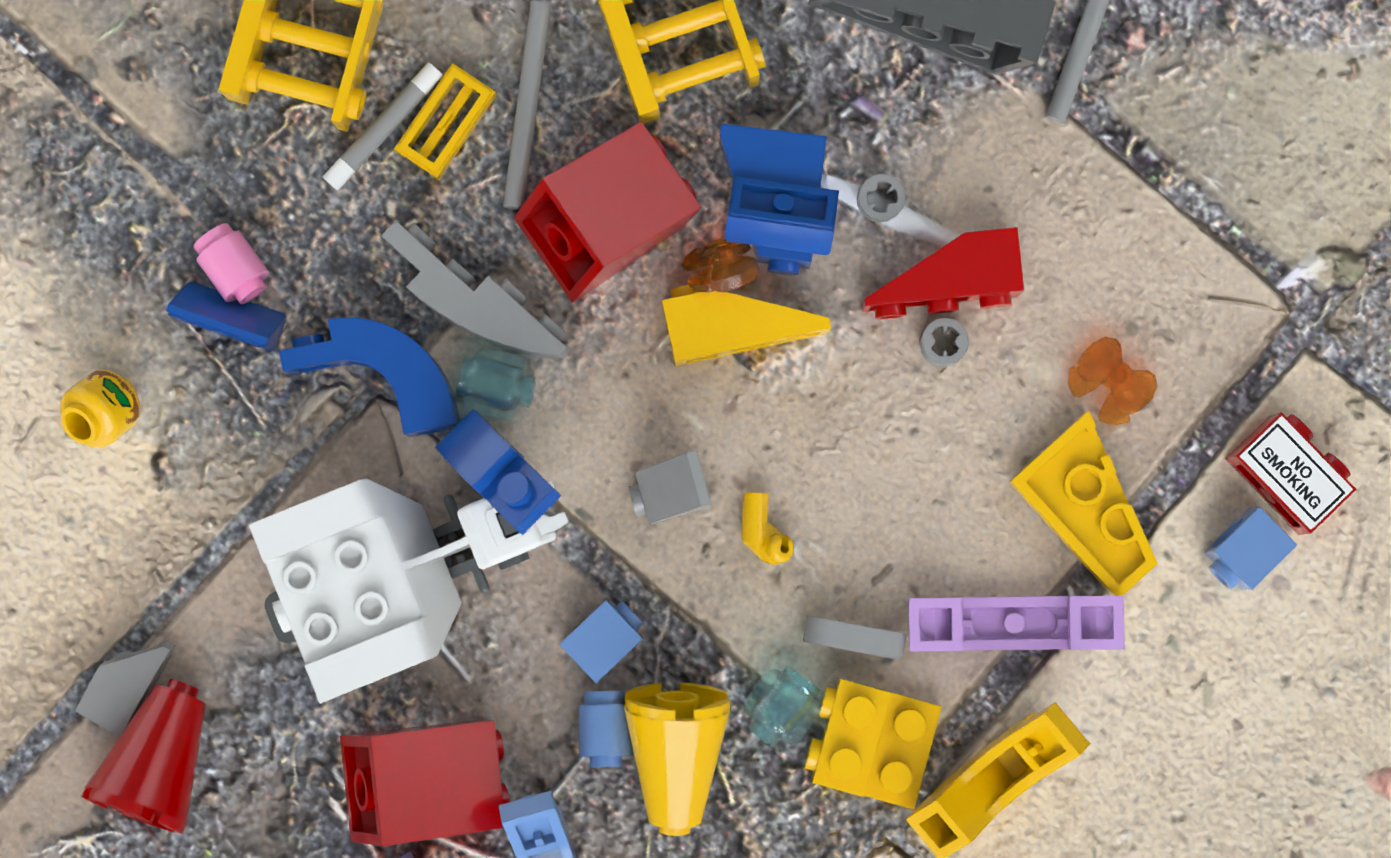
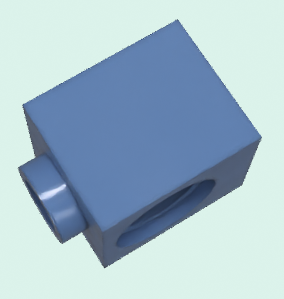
M1261 507L1248 508L1204 553L1213 561L1208 567L1209 570L1223 585L1230 590L1235 586L1240 590H1253L1297 544Z
M605 600L559 645L597 683L644 638L637 631L644 623L623 600L616 606L609 600Z

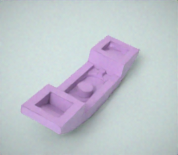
M1124 596L908 598L909 652L1125 649Z

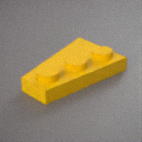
M1088 410L1016 474L1009 483L1112 596H1123L1158 563L1132 505H1129L1116 476L1117 471L1109 454L1106 453L1095 429L1097 428Z

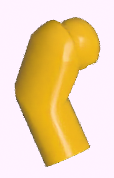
M743 492L742 542L765 563L777 565L788 561L794 553V543L788 535H783L768 522L769 494Z

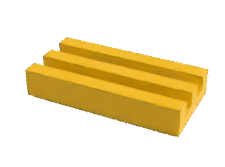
M452 63L395 146V152L407 158L414 165L425 170L439 181L496 98V92ZM456 81H460L464 84L463 88L420 151L416 152L411 147ZM477 92L480 94L436 161L433 163L428 160L473 93Z

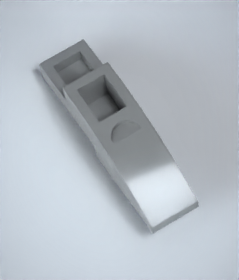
M395 220L382 234L386 242L419 271L418 275L406 288L449 322L484 341L508 350L563 360L568 355L569 350L561 343L567 334L546 314H543L537 321L527 312L523 305L529 299L506 278L498 285L488 276L473 291L470 286L475 281V278L453 258L445 266L434 256L431 251L437 244L416 224L413 223L406 230Z

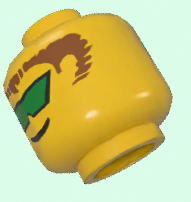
M96 370L85 376L64 393L60 401L61 424L67 435L75 442L92 448H104L114 443L136 425L140 417V401L132 383L121 375L110 370Z

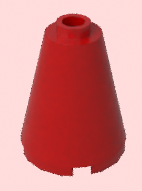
M169 679L167 687L155 685L85 785L81 798L105 809L108 806H112L111 809L122 813L123 816L169 832L183 834L188 820L206 703L197 699L200 690L174 679Z

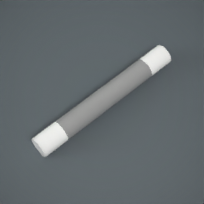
M428 62L322 177L338 191L442 79L443 75Z

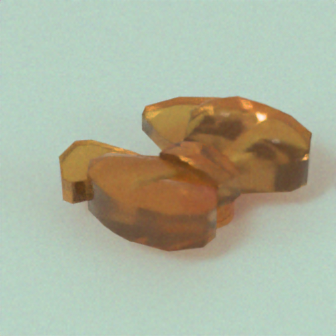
M723 237L705 245L702 249L699 247L693 249L684 257L682 262L683 270L691 271L707 266L710 267L691 276L687 281L689 287L696 292H726L742 287L757 279L760 273L757 260L754 257L744 256L745 253L751 250V246L749 244L729 242Z
M1103 337L1090 344L1081 354L1077 367L1072 366L1068 372L1067 385L1073 397L1080 398L1095 390L1101 384L1111 391L1098 413L1099 421L1111 426L1129 423L1131 420L1129 415L1135 414L1148 405L1158 387L1155 374L1147 370H1131L1129 365L1123 362L1121 344L1115 338Z

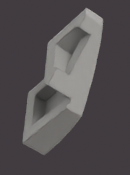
M167 641L149 649L136 652L132 650L124 651L117 654L112 660L103 662L97 668L75 711L120 737L141 707L149 689L159 680L176 645Z

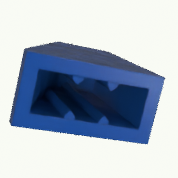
M721 124L720 146L732 183L733 176H741L821 188L827 136ZM752 245L757 262L768 264V272L782 275H799V268H810L812 253Z

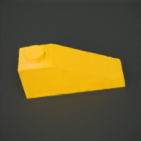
M701 283L671 289L672 298L662 300L676 367L828 334L832 328L829 317L717 289L702 291Z

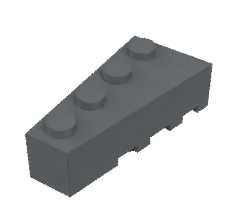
M809 0L808 2L811 6L995 75L1038 63L1056 3L1052 0Z

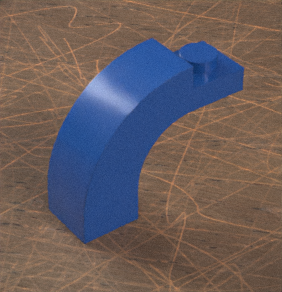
M362 318L327 319L331 336L330 341L324 342L323 334L308 335L292 339L293 348L279 350L282 370L291 376L344 365H361L380 372L394 390L398 402L403 434L408 437L450 430L460 422L453 390L435 359L409 336L386 324Z
M472 409L435 446L445 460L521 535H524L561 497L524 459L525 457L475 409Z

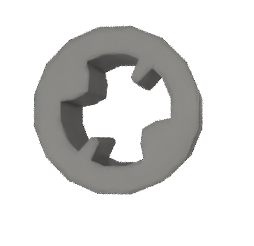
M884 173L876 174L866 179L858 189L856 197L857 207L861 214L868 220L877 223L887 222L896 217L903 209L906 199L905 190L900 181ZM878 184L888 186L889 189L886 193L889 194L893 191L895 195V203L888 204L883 213L873 210V207L876 205L875 203L869 205L867 202V194L874 193Z
M946 317L936 319L928 324L922 332L919 343L920 350L924 358L931 364L940 367L951 366L962 359L967 352L969 344L968 333L963 325L955 319ZM941 328L942 334L947 329L954 332L956 338L952 345L957 350L955 354L947 356V351H944L939 356L932 350L931 347L936 342L935 338L931 335L933 331Z

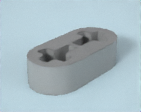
M807 615L803 642L902 660L907 634Z

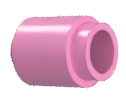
M228 223L211 229L194 244L193 248L199 255L196 261L225 302L237 299L240 304H245L266 289L267 286L263 280L269 274L268 269L239 230L233 231Z

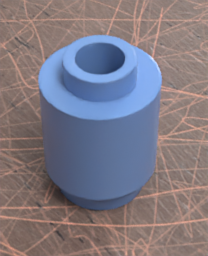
M626 691L584 692V705L578 706L579 757H590V767H622V756H633L632 743L624 710Z

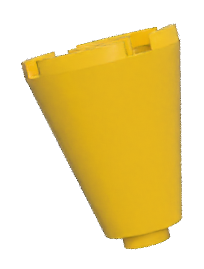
M662 683L634 687L625 692L624 710L648 821L650 824L659 827V832L664 835L682 836L689 834L691 827H695L702 822L731 711L730 698H728V693L722 689L694 683H679V691L662 692Z

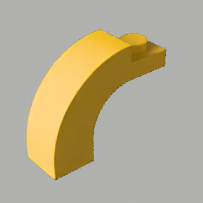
M1054 702L1037 714L1034 712L1030 713L980 750L935 789L910 814L906 821L937 858H946L970 844L1005 807L1047 775L1079 757L1090 743L1058 704Z

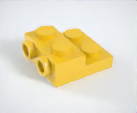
M838 677L835 688L829 686L825 688L818 717L827 719L822 739L812 737L804 769L813 771L811 781L814 784L861 797L874 798L914 810L942 706Z

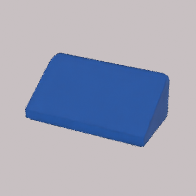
M733 176L725 239L735 243L829 255L834 236L839 190Z
M195 282L186 284L168 303L166 309L169 312L168 315L177 320L270 352L276 349L286 321V315L282 312L250 301L245 304H240L237 299L225 302L218 290Z

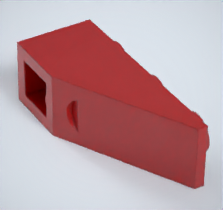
M1018 227L963 233L864 298L861 304L862 312L874 311L875 319H892L907 316L906 308L927 306L928 314H942L959 311V302L979 300L980 309L1011 306V297H1017L1024 291Z

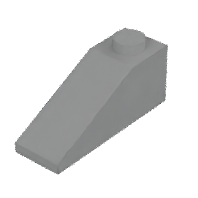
M697 450L686 452L635 472L638 484L628 486L636 516L639 517L647 514L650 525L711 509L712 503Z

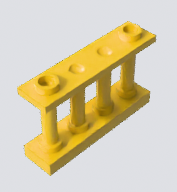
M244 0L218 90L228 100L245 105L249 104L252 92L258 93L260 89L334 108L331 116L332 123L338 130L348 132L351 120H359L364 109L366 90L361 89V84L385 0H332L362 8L354 38L280 19V14L275 12L278 0ZM274 39L348 58L340 88L266 69L265 63L260 62L266 42L272 43Z
M598 0L639 122L642 121L645 124L660 119L658 103L666 101L665 95L739 70H743L748 88L759 85L760 74L758 69L766 67L763 53L756 37L747 39L734 0H718L641 26L640 21L633 24L629 22L624 5L633 3L632 0ZM726 21L735 50L658 75L657 71L647 74L641 54L650 52L648 46Z

